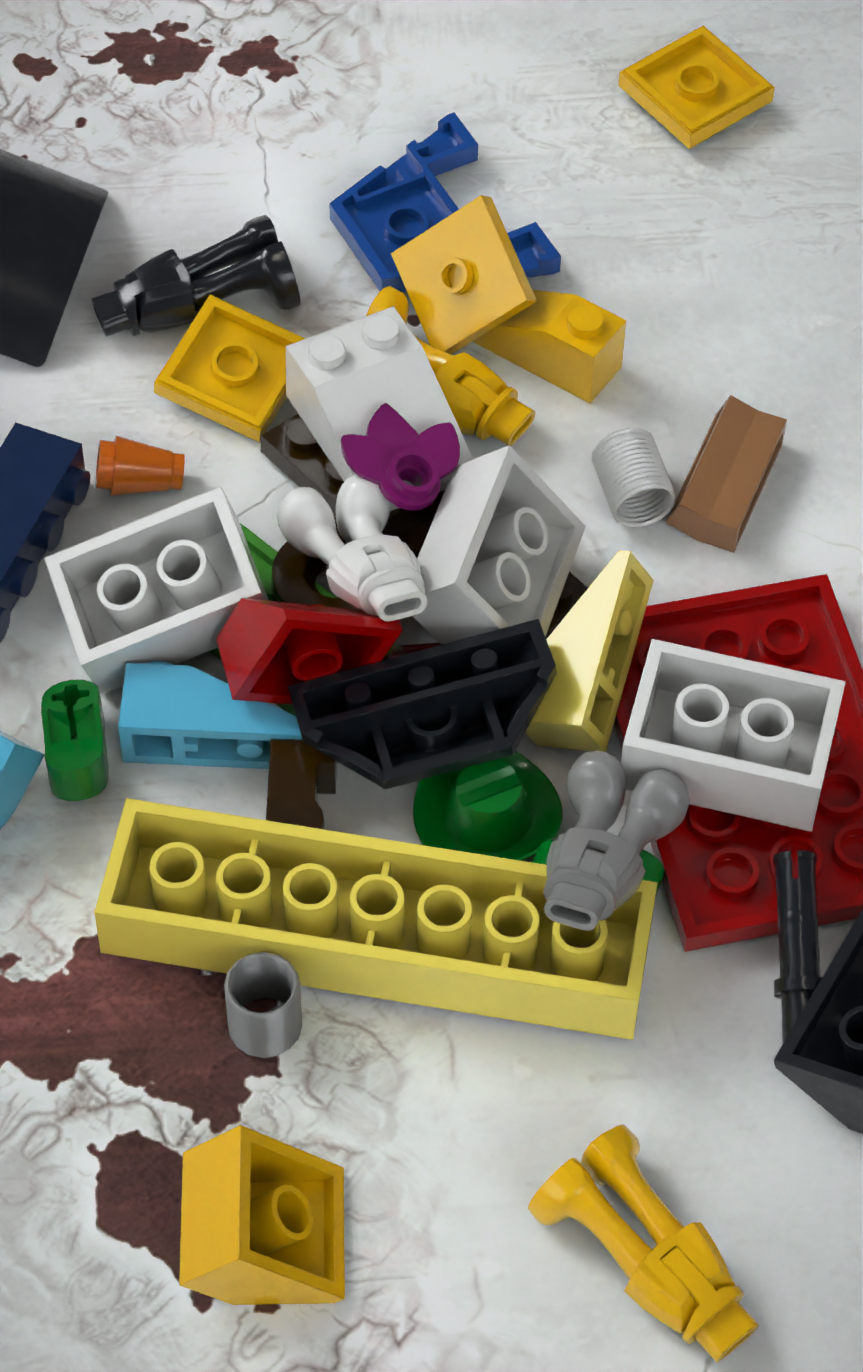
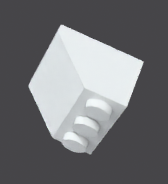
M510 445L456 467L452 472L417 560L420 573L425 584L424 594L428 601L425 610L413 617L441 644L539 619L546 636L586 526Z

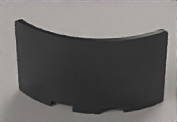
M0 149V354L34 367H40L47 359L109 192Z

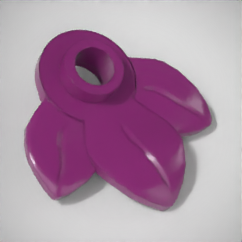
M387 403L382 404L374 413L367 426L365 436L348 434L341 437L342 454L351 470L359 477L379 485L381 493L391 504L405 510L415 511L430 506L440 491V480L456 469L460 458L459 439L452 423L434 425L419 435ZM404 481H408V482L412 483L414 486L409 485V484L405 483Z

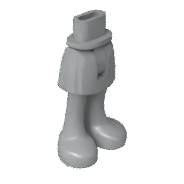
M597 750L586 752L577 758L567 774L566 785L568 795L579 819L575 828H569L567 832L560 834L558 839L551 843L547 857V880L543 891L547 900L544 912L550 920L586 931L594 929L599 920L609 918L617 908L628 901L638 890L646 872L643 867V859L640 857L642 850L649 842L663 838L675 830L684 820L690 803L689 791L684 781L675 773L665 769L649 771L640 778L632 792L626 810L625 822L619 835L607 832L615 823L622 808L626 781L620 762L607 752Z

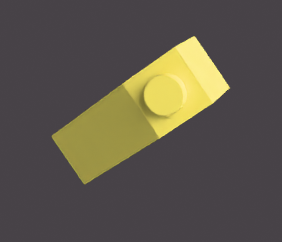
M619 550L546 639L556 665L557 674L525 732L537 746L582 751L597 750L606 752L654 581L631 551Z

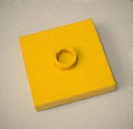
M705 26L695 29L619 72L618 83L621 89L688 149L771 103L775 90L771 83Z
M480 195L391 253L429 344L449 354H453L537 302L491 197Z
M210 294L156 378L154 393L260 443L261 435L266 433L287 398L285 346L305 338Z

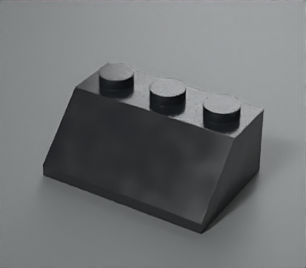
M863 909L774 1058L777 1070L848 1129L862 1134Z

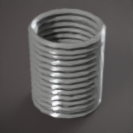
M267 952L249 954L236 961L228 971L224 983L230 1038L237 1048L250 1056L261 1058L278 1056L291 1049L299 1039L302 1029L301 989L298 972L291 962L278 954ZM261 998L276 999L284 1003L278 1009L264 1013L249 1011L243 1007L247 1003Z

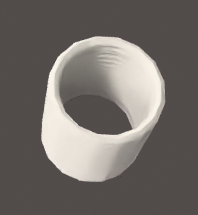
M626 428L607 435L597 444L592 452L591 461L602 485L613 518L617 523L626 527H642L661 520L671 511L676 503L677 496L654 441L655 439L650 432L639 428Z

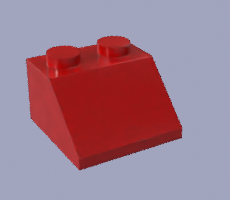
M241 598L217 635L216 640L233 700L293 705L288 686L382 661L403 630L400 620L387 622L377 615H370L355 609Z

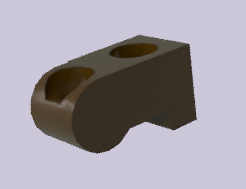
M271 739L266 820L324 829L323 812L318 805V794H336L337 761L304 743L303 740Z

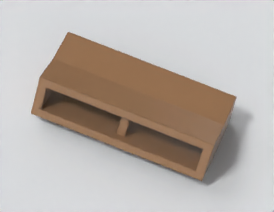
M730 395L715 414L666 523L697 541L734 553L782 447L787 419L756 410Z

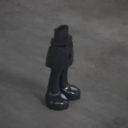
M266 214L247 221L242 230L191 256L180 259L174 249L167 250L137 267L126 275L124 279L114 282L115 291L91 298L95 314L106 337L128 329L133 336L139 335L138 323L143 331L149 333L192 323L210 294L222 300L242 291L262 289L269 294L272 301L280 309L289 310L301 304L298 285L282 241L278 242L274 225Z

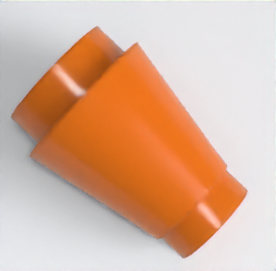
M116 435L114 441L100 440L95 488L110 490V496L169 491V489L181 490L184 477L185 455Z

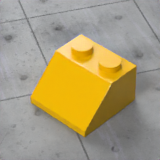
M242 1125L183 1152L179 1286L232 1305L330 1304L344 1300V1167Z

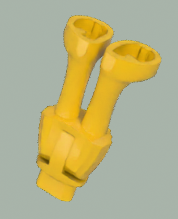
M387 286L374 298L366 316L394 306L407 324L409 314L408 300L404 293L391 286ZM414 334L424 349L461 433L471 436L476 433V437L482 440L493 436L506 445L512 446L532 424L536 411L519 402L516 389L508 387L489 367L465 352L457 355L449 354L427 344Z
M618 1125L602 1133L588 1145L583 1153L581 1163L576 1158H571L560 1166L535 1193L528 1205V1210L539 1223L544 1225H554L569 1217L589 1229L600 1240L628 1277L629 1282L624 1292L656 1319L677 1333H683L682 1339L687 1344L697 1340L717 1363L748 1339L757 1330L759 1324L739 1303L744 1296V1292L735 1285L715 1242L701 1222H693L684 1226L666 1207L641 1173L636 1159L640 1151L638 1138L625 1125ZM595 1182L599 1185H608L618 1194L645 1227L656 1243V1247L651 1249L606 1200Z

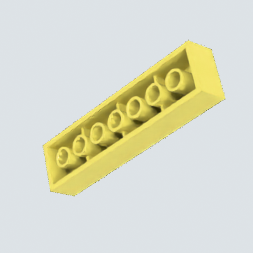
M126 798L94 914L100 952L104 954L227 974L235 962L253 953L267 952L278 954L291 962L298 972L300 986L633 1040L658 882L642 880L638 890L628 901L617 908L609 918L599 920L594 929L586 931L554 922L546 916L544 906L547 900L543 891L547 880V865Z

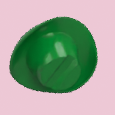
M515 750L511 756L420 780L414 798L413 819L416 833L421 843L425 846L527 862L535 856L543 842L552 840L556 836L562 824L563 810L559 795L550 779L535 764Z

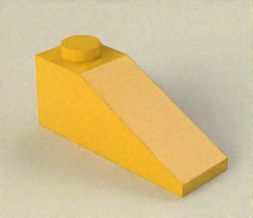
M532 290L537 302L472 341L591 404L622 367L626 320L576 294Z

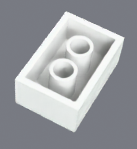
M221 486L44 558L80 664L91 681L97 685L101 695L123 686L126 663L147 664L153 661H165L176 665L218 648L216 637L241 598L269 600L238 517Z
M652 639L622 747L621 766L625 773L626 790L633 791L640 778L647 772L655 769H665L675 773L684 781L689 791V804L812 832L846 681Z

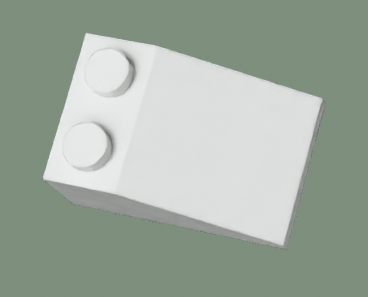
M394 306L285 346L286 396L344 482L356 473L345 462L341 449V437L348 434L365 436L369 421L384 403L389 404L419 435L434 425L452 423L460 444L458 465L473 460L422 345ZM452 473L440 480L439 492L446 489ZM404 481L405 483L414 486L412 483ZM391 504L390 511L398 509L399 507H396L395 505Z

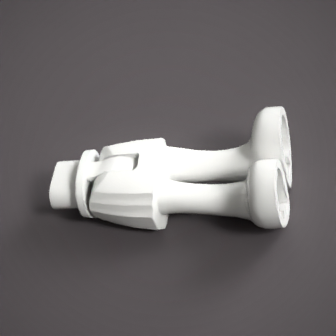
M355 474L349 477L340 487L336 500V522L338 531L346 545L337 534L335 519L329 504L317 490L311 487H300L292 490L283 498L277 512V522L283 536L298 551L309 557L319 558L329 566L326 577L330 591L367 614L377 615L387 622L414 616L425 610L428 600L424 594L425 584L420 573L417 558L408 545L402 542L398 536L383 535L382 533L390 515L391 503L383 496L379 485Z

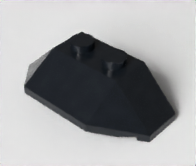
M535 619L288 686L303 742L386 790L513 755L557 671L540 621Z

